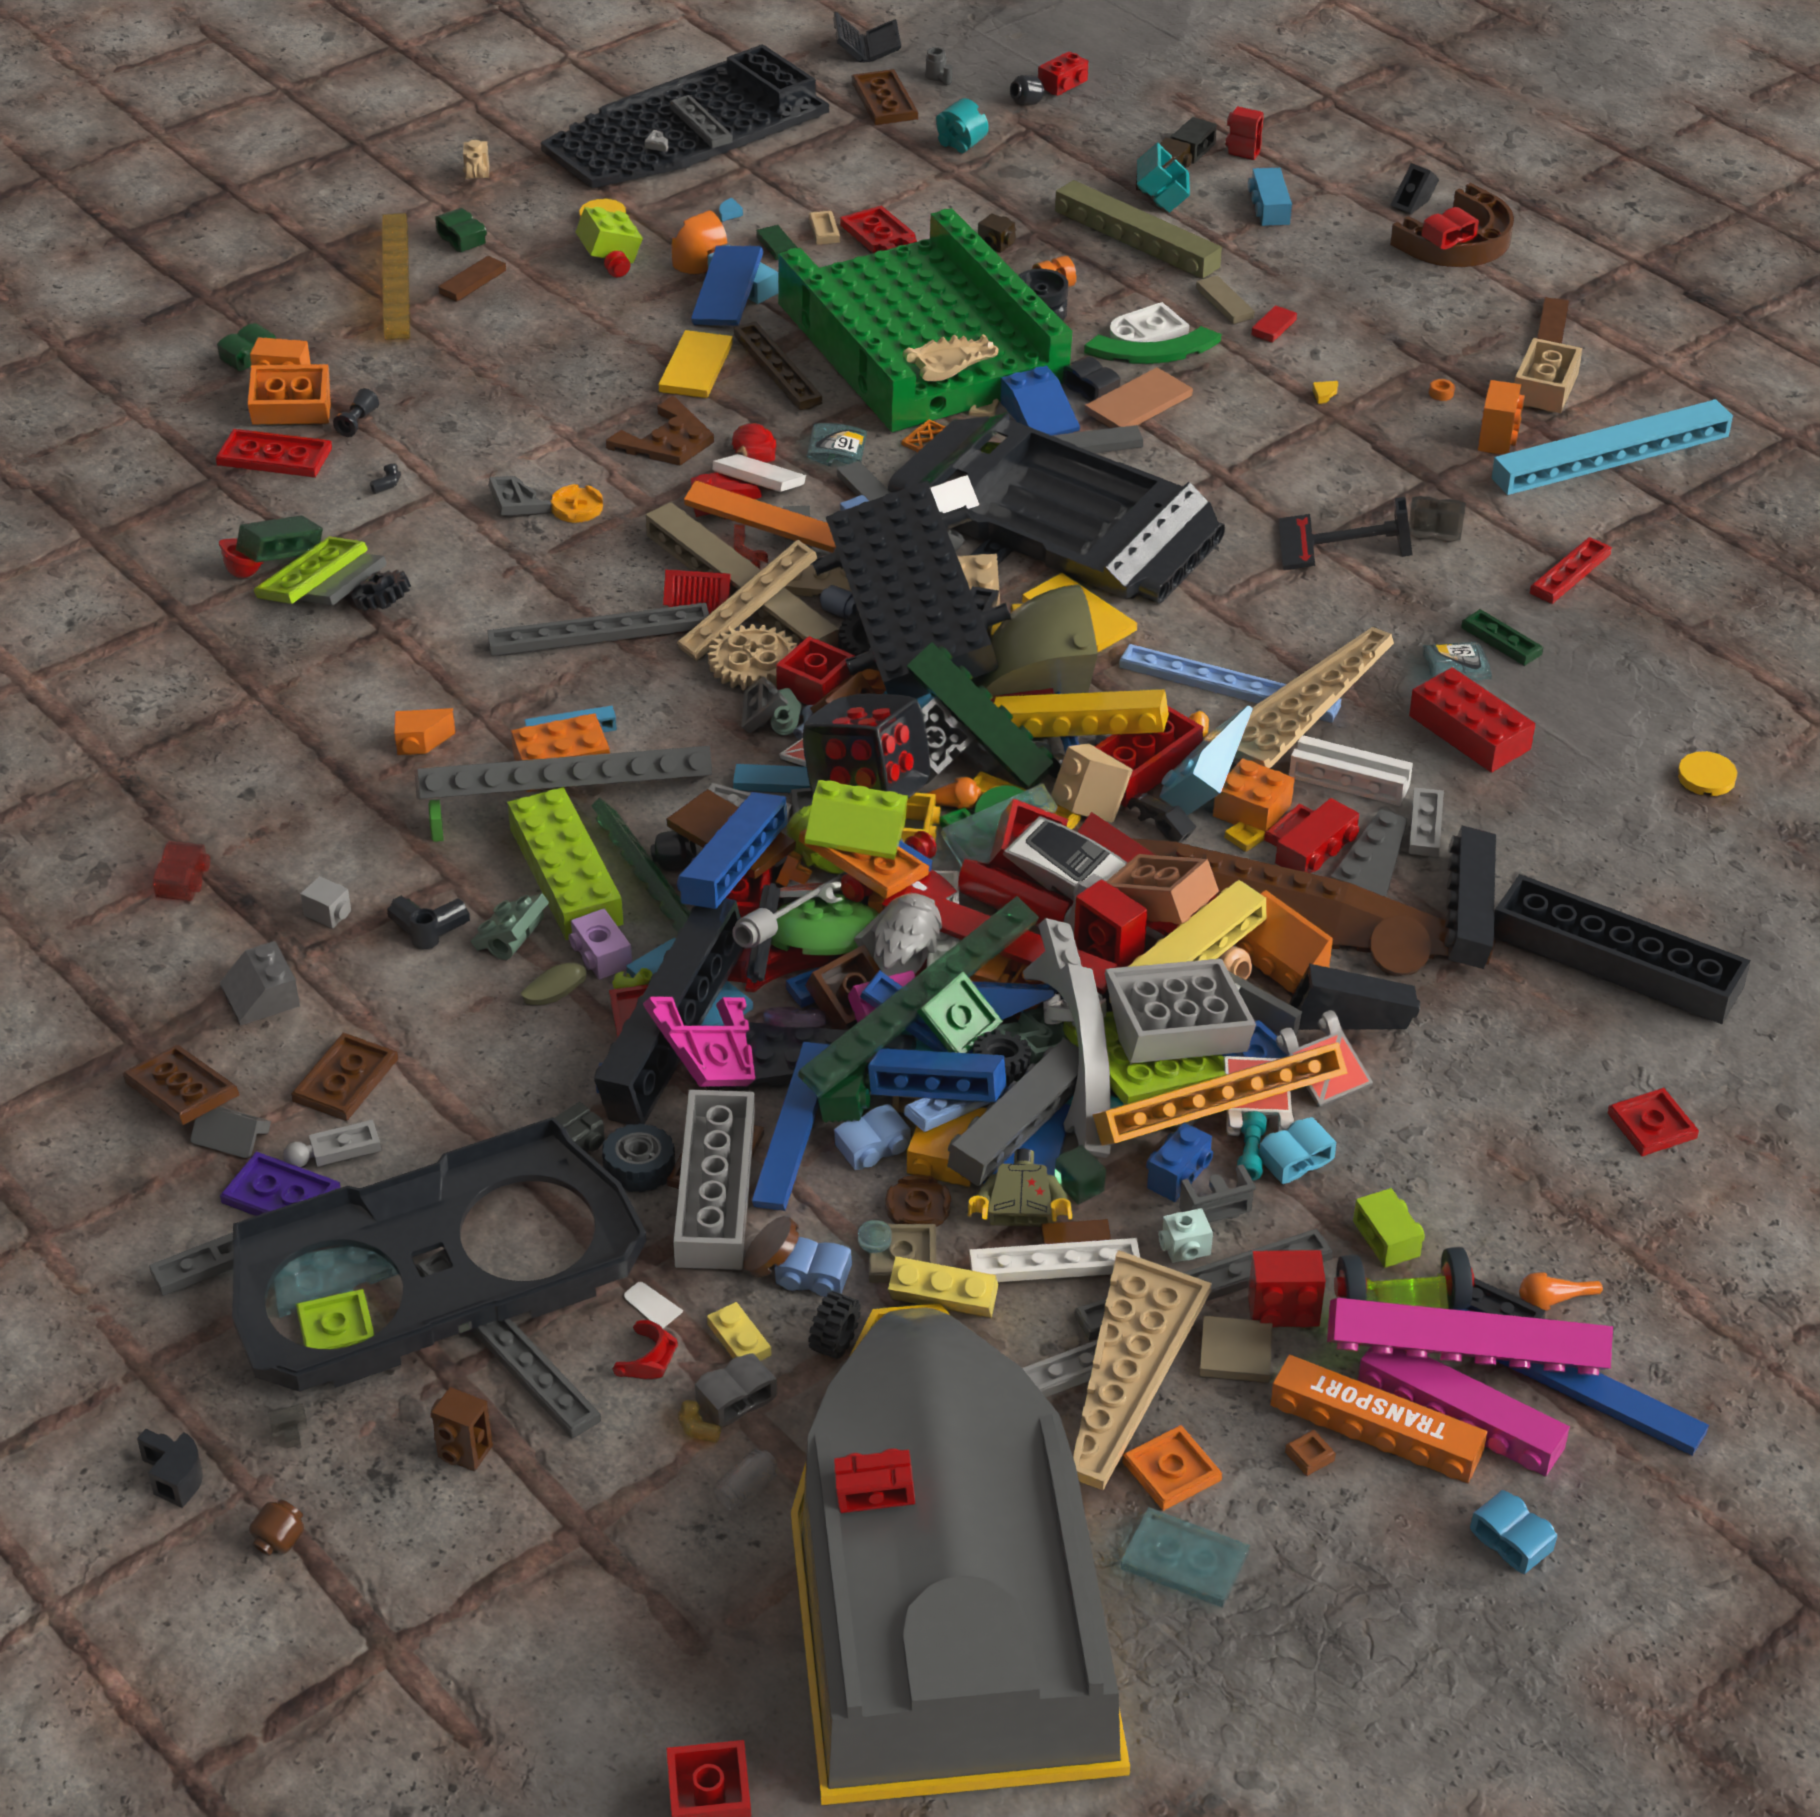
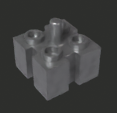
M937 696L921 709L930 755V775L927 784L976 738L961 721L956 725L952 723L948 718L952 712Z

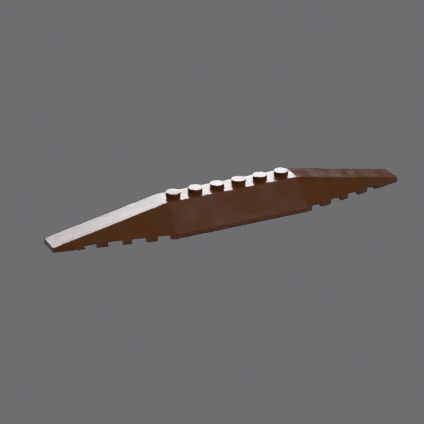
M1131 838L1155 855L1208 859L1219 890L1215 894L1216 896H1219L1223 889L1229 888L1238 880L1260 894L1267 890L1333 938L1332 949H1340V945L1355 946L1357 951L1370 952L1369 940L1375 927L1381 921L1392 916H1408L1417 920L1430 936L1431 953L1428 959H1434V955L1448 956V947L1444 946L1445 937L1449 929L1445 927L1446 920L1352 883L1189 844ZM1496 940L1493 941V949H1492V951H1491V953H1490V956H1489V958H1488V960H1487V963H1486L1487 965H1489V962H1490V959H1491V956H1492V953H1493V950H1494V947H1495Z

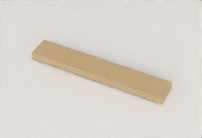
M795 541L677 642L679 648L695 661H698L709 651V646L713 645V640L720 639V633L728 635L730 628L735 629L813 563L817 559L816 552L801 541Z

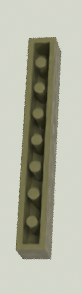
M1075 180L1056 190L1055 212L1201 279L1220 268L1222 247Z

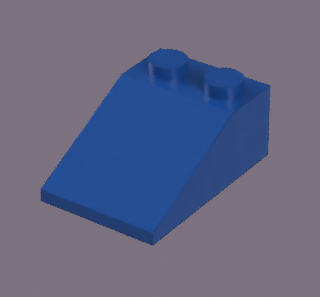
M1048 366L1036 367L1032 370L1001 377V404L1016 422L1051 436L1080 431V425L1059 379Z
M972 981L1002 1020L1050 999L1057 993L1056 989L1047 984Z

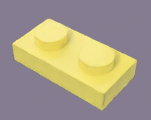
M737 1302L707 1315V1325L733 1359L753 1353L760 1361L771 1356V1346Z

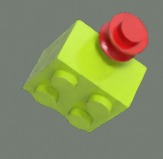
M584 207L575 231L591 256L605 258L604 266L608 273L615 278L623 277L629 272L630 263H634L643 240L636 226H634L626 213L621 211L609 212L600 207H594V209Z

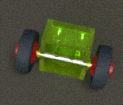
M1461 1247L1443 1250L1441 1273H1437L1436 1276L1371 1281L1370 1278L1365 1277L1363 1264L1358 1255H1344L1338 1258L1336 1277L1334 1278V1291L1337 1298L1459 1310L1469 1308L1471 1305L1474 1273L1470 1266L1468 1255L1465 1249Z

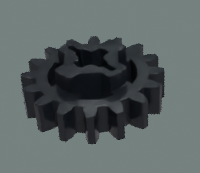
M389 570L385 573L378 571L372 573L367 580L362 581L361 585L353 590L351 597L358 610L363 609V611H366L369 608L372 610L381 608L383 610L391 607V604L395 603L396 600L403 598L404 593L410 591L409 587H411V584L404 571L399 572V570H395L392 573Z

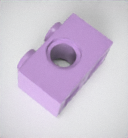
M605 908L571 920L572 933L569 934L571 946L574 951L581 953L586 968L588 970L592 969L599 980L626 970V965L632 963L631 944Z

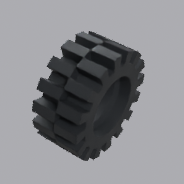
M995 1030L994 1035L988 1031L984 1033V1036L979 1035L977 1037L972 1054L1004 1055L1006 1083L1009 1086L1013 1081L1018 1082L1029 1067L1031 1046H1028L1026 1039L1021 1040V1036L1018 1034L1012 1037L1009 1031H1006L1004 1035L1000 1033V1030Z
M835 1291L828 1292L827 1297L824 1296L822 1299V1305H819L817 1308V1315L813 1317L812 1321L814 1324L810 1327L809 1331L812 1334L808 1337V1342H810L809 1348L835 1359L843 1356L845 1349L849 1348L850 1340H853L855 1336L854 1330L857 1329L859 1324L857 1322L861 1314L859 1312L861 1309L859 1300Z

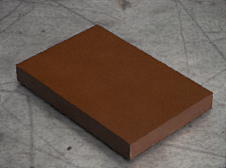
M343 1032L291 1093L292 1102L348 1121L398 1060L397 1051Z

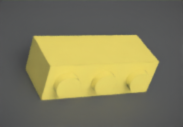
M895 1256L888 1290L891 1298L894 1300L920 1305L941 1303L947 1310L992 1318L998 1282L996 1275Z

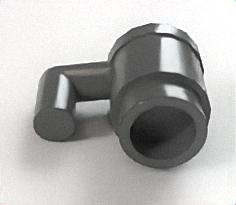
M940 47L929 48L926 55L925 77L933 81L940 80L945 85H950L952 83V65H946L945 50Z

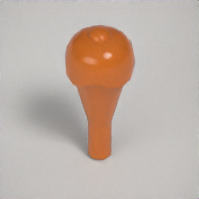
M961 777L955 778L953 783L926 794H936L935 805L957 807L958 810L966 808L968 810L976 806L981 796V789L973 779Z
M1537 1272L1523 1278L1519 1295L1522 1300L1548 1311L1550 1306L1577 1296L1601 1294L1603 1287L1599 1281L1572 1282L1548 1277L1544 1272Z

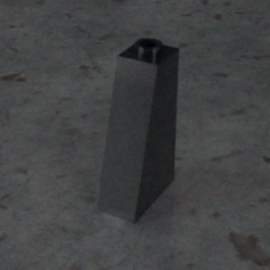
M1309 964L1289 1002V1005L1302 1011L1298 1030H1321L1318 1021L1322 1018L1323 1013L1331 1010L1336 1013L1341 1030L1407 1029L1412 1019L1416 1018L1420 1011V1000L1417 999L1415 986L1315 964Z

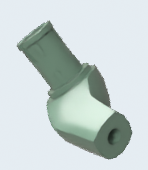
M784 688L779 690V692L786 698L788 704L780 706L775 710L771 718V726L777 734L789 735L797 727L801 704L790 688Z

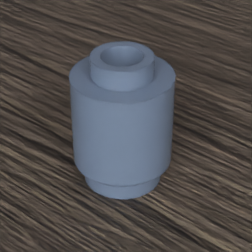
M830 585L822 591L820 603L824 611L845 619L850 614L856 615L858 609L851 591L835 585Z

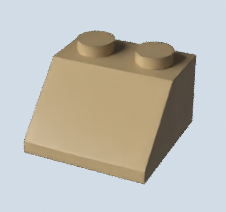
M1089 743L1069 746L1050 799L1072 813L1089 816L1093 812L1107 822H1114L1133 769Z

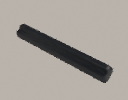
M770 883V885L763 886L759 908H766L773 914L777 912L780 889L776 887V884ZM772 937L751 948L746 976L753 983L763 981L765 978Z

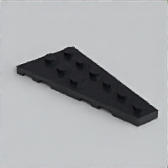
M748 1022L749 1031L746 1032L747 1044L752 1048L755 1080L751 1084L766 1082L769 1086L790 1084L803 1042L834 1045L836 1053L832 1064L868 1062L869 1065L880 1048L915 1050L917 1046L916 1038L913 1035ZM749 1085L714 1086L706 1088L707 1090L720 1091V1089L722 1088L736 1087L737 1091L749 1090Z

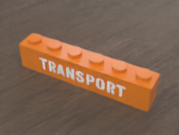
M1289 1354L1273 1382L1270 1406L1278 1408L1282 1412L1311 1421L1317 1426H1323L1344 1434L1350 1439H1356L1377 1447L1383 1452H1389L1410 1460L1416 1465L1425 1466L1443 1473L1449 1478L1458 1479L1469 1484L1483 1455L1488 1431Z

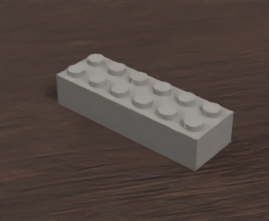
M689 1090L674 1233L676 1268L742 1270L755 1121L754 1092Z

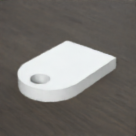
M1163 302L1115 318L1110 325V338L1130 342L1165 341L1188 334L1190 325Z

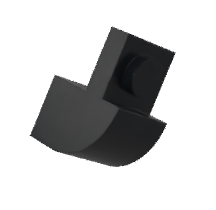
M145 1429L139 1435L137 1441L142 1461L153 1465L148 1472L153 1495L183 1508L197 1492L203 1479L197 1445L185 1432L174 1442L165 1434H157Z

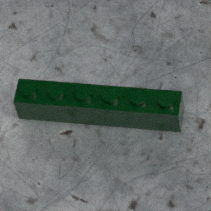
M931 642L907 665L908 673L933 698L937 696L952 712L950 715L957 722L961 721L976 737L975 740L1026 790H1033L1054 769L1053 755L1043 745L1038 748L1031 741L1034 738L1023 725L1018 728L1011 721L1013 718L1012 714L1002 705L998 708L991 701L993 698L991 693L982 685L977 687L971 681L973 676L964 666L960 665L957 667L951 661L953 657L942 645L937 647Z

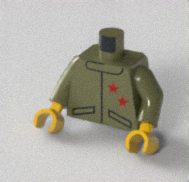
M1025 1148L1015 1150L1014 1164H1000L998 1172L989 1176L976 1196L969 1199L968 1204L969 1217H971L972 1213L979 1212L982 1213V1219H987L989 1213L990 1225L1041 1227V1224L1057 1221L1056 1217L1059 1215L1068 1216V1220L1072 1219L1071 1203L1067 1199V1194L1057 1178L1047 1174L1045 1165L1034 1164V1151Z

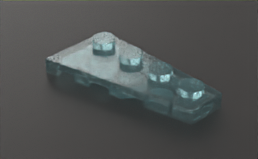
M1044 784L1035 786L942 828L941 835L960 865L962 866L964 859L989 863L1001 813L1013 798L1054 814L1058 806Z
M344 1246L308 1252L290 1262L274 1279L279 1318L291 1314L290 1309L295 1308L297 1303L323 1298L336 1292L339 1294L350 1292L358 1284L366 1281L369 1284H374L396 1276L398 1273L382 1256L359 1247Z

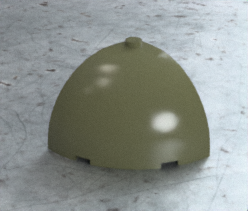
M1077 584L1049 590L1033 597L1010 614L1011 620L1003 621L990 639L999 665L998 669L978 676L976 680V686H984L992 696L1053 688L1054 694L1058 691L1062 694L1089 693L1098 651L1090 609L1081 586Z

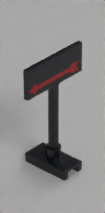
M1405 497L1395 498V520L1384 521L1382 525L1312 534L1310 514L1278 518L1283 570L1315 566V544L1386 535V537L1397 536L1402 557L1413 555Z

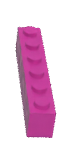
M1370 1347L1360 1361L1358 1381L1488 1431L1485 1442L1486 1447L1545 1477L1565 1449L1570 1426L1428 1356L1427 1358L1407 1357L1406 1350L1393 1349L1392 1355L1371 1353L1372 1347Z

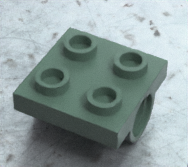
M543 893L530 897L529 895H524L512 902L505 900L499 903L493 909L494 914L477 928L479 932L470 942L477 951L488 948L495 957L502 960L510 959L543 920L544 913L542 910L549 903Z

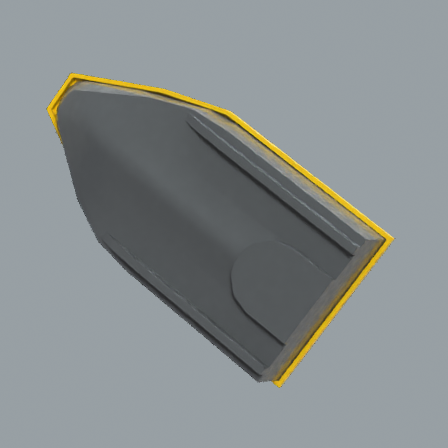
M941 1303L872 1309L848 1360L828 1385L807 1439L806 1462L791 1509L792 1536L821 1805L1129 1776L1130 1762L1119 1708V1692L1077 1469L1059 1413L1023 1368L951 1316ZM891 1448L898 1450L909 1449L913 1472L915 1505L840 1513L834 1458L845 1457L851 1453L862 1455L882 1453L884 1450Z

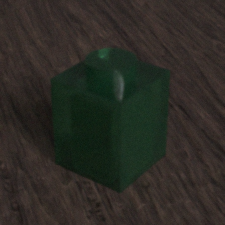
M1082 1145L1071 1151L1064 1152L1055 1159V1177L1063 1190L1078 1205L1105 1191L1106 1168Z

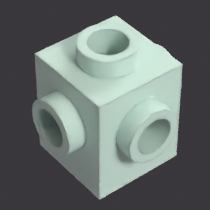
M1202 1208L1164 1216L1163 1230L1158 1233L1159 1242L1162 1250L1168 1251L1172 1263L1211 1255L1213 1231Z

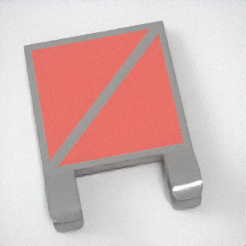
M1332 1010L1323 1013L1322 1018L1318 1021V1025L1327 1035L1326 1037L1301 1047L1298 1045L1292 1028L1282 1029L1279 1032L1280 1035L1276 1037L1278 1047L1288 1056L1339 1042L1347 1074L1306 1086L1318 1108L1373 1084V1081L1342 1032L1336 1013Z

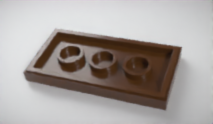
M894 69L851 75L852 84L874 125L918 120V111Z
M707 789L666 818L667 827L704 848L705 844H708L716 832L722 828L728 821V818L739 807ZM780 832L746 874L756 879L795 850L796 841Z
M175 1045L122 1073L125 1083L182 1125L239 1096L235 1084L179 1045Z

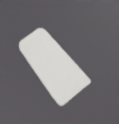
M637 1282L624 1293L627 1301L650 1321L659 1324L662 1328L666 1327L683 1312L682 1309L643 1282Z

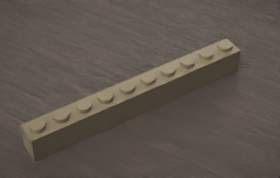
M672 502L645 514L647 536L690 570L730 573V597L761 571L750 560L744 558L733 547L728 546L717 535L711 533L701 523L695 521ZM785 587L751 615L759 623L765 625L768 630L776 627V633L785 631V637L791 636L793 643H797V646L808 636H811L839 648L838 628L822 617L816 610L806 605L800 598L785 589Z

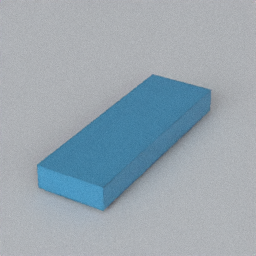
M736 764L733 789L791 793L792 789L810 788L806 767Z

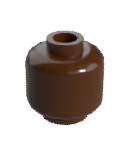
M279 1499L278 1502H267L249 1526V1531L255 1538L252 1545L267 1556H270L273 1552L278 1554L288 1553L304 1531V1524L301 1520L303 1514L285 1500Z

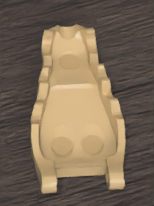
M984 334L977 341L972 339L967 341L965 336L958 339L956 335H953L950 341L941 337L939 341L931 340L920 348H907L903 351L902 355L907 362L918 366L920 376L924 380L941 381L954 376L976 362L994 358L999 351L998 347L993 345V342L988 341Z

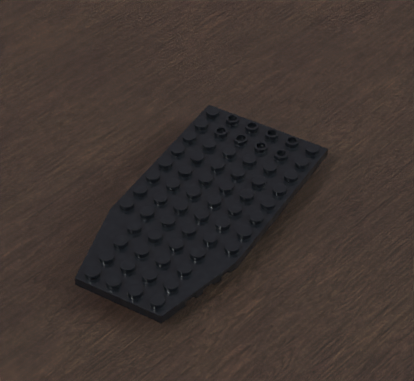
M761 44L727 57L726 61L598 108L599 113L595 115L590 113L585 116V121L582 123L575 122L569 125L568 131H559L542 141L541 151L591 188H597L688 168L693 164L709 160L711 157L727 153L737 147L746 146L750 142L764 139L766 136L782 132L784 129L800 125L810 119L819 118L821 115L829 113V104L816 96L815 78L767 46ZM690 95L732 134L733 142L711 148L670 108V101ZM653 130L662 132L663 136L668 139L667 152L645 148V140Z

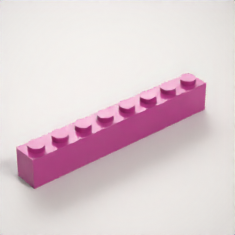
M1335 1298L1330 1300L1327 1342L1337 1343V1349L1345 1351H1358L1359 1345L1372 1347L1371 1353L1392 1355L1393 1349L1406 1350V1356L1413 1358H1427V1353L1441 1354L1440 1360L1461 1362L1462 1356L1475 1357V1364L1496 1365V1360L1509 1361V1367L1530 1369L1531 1363L1544 1364V1371L1565 1372V1367L1578 1368V1374L1599 1376V1370L1611 1368L1613 1326Z

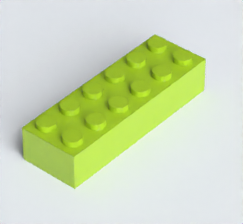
M565 788L553 789L507 802L510 829L543 895L549 902L548 906L565 940H569V934L572 933L571 920L605 908L617 926L624 925L622 897Z

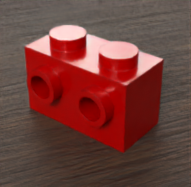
M1068 51L1038 66V78L1041 80L1044 90L1058 96L1088 81L1089 61L1076 53Z

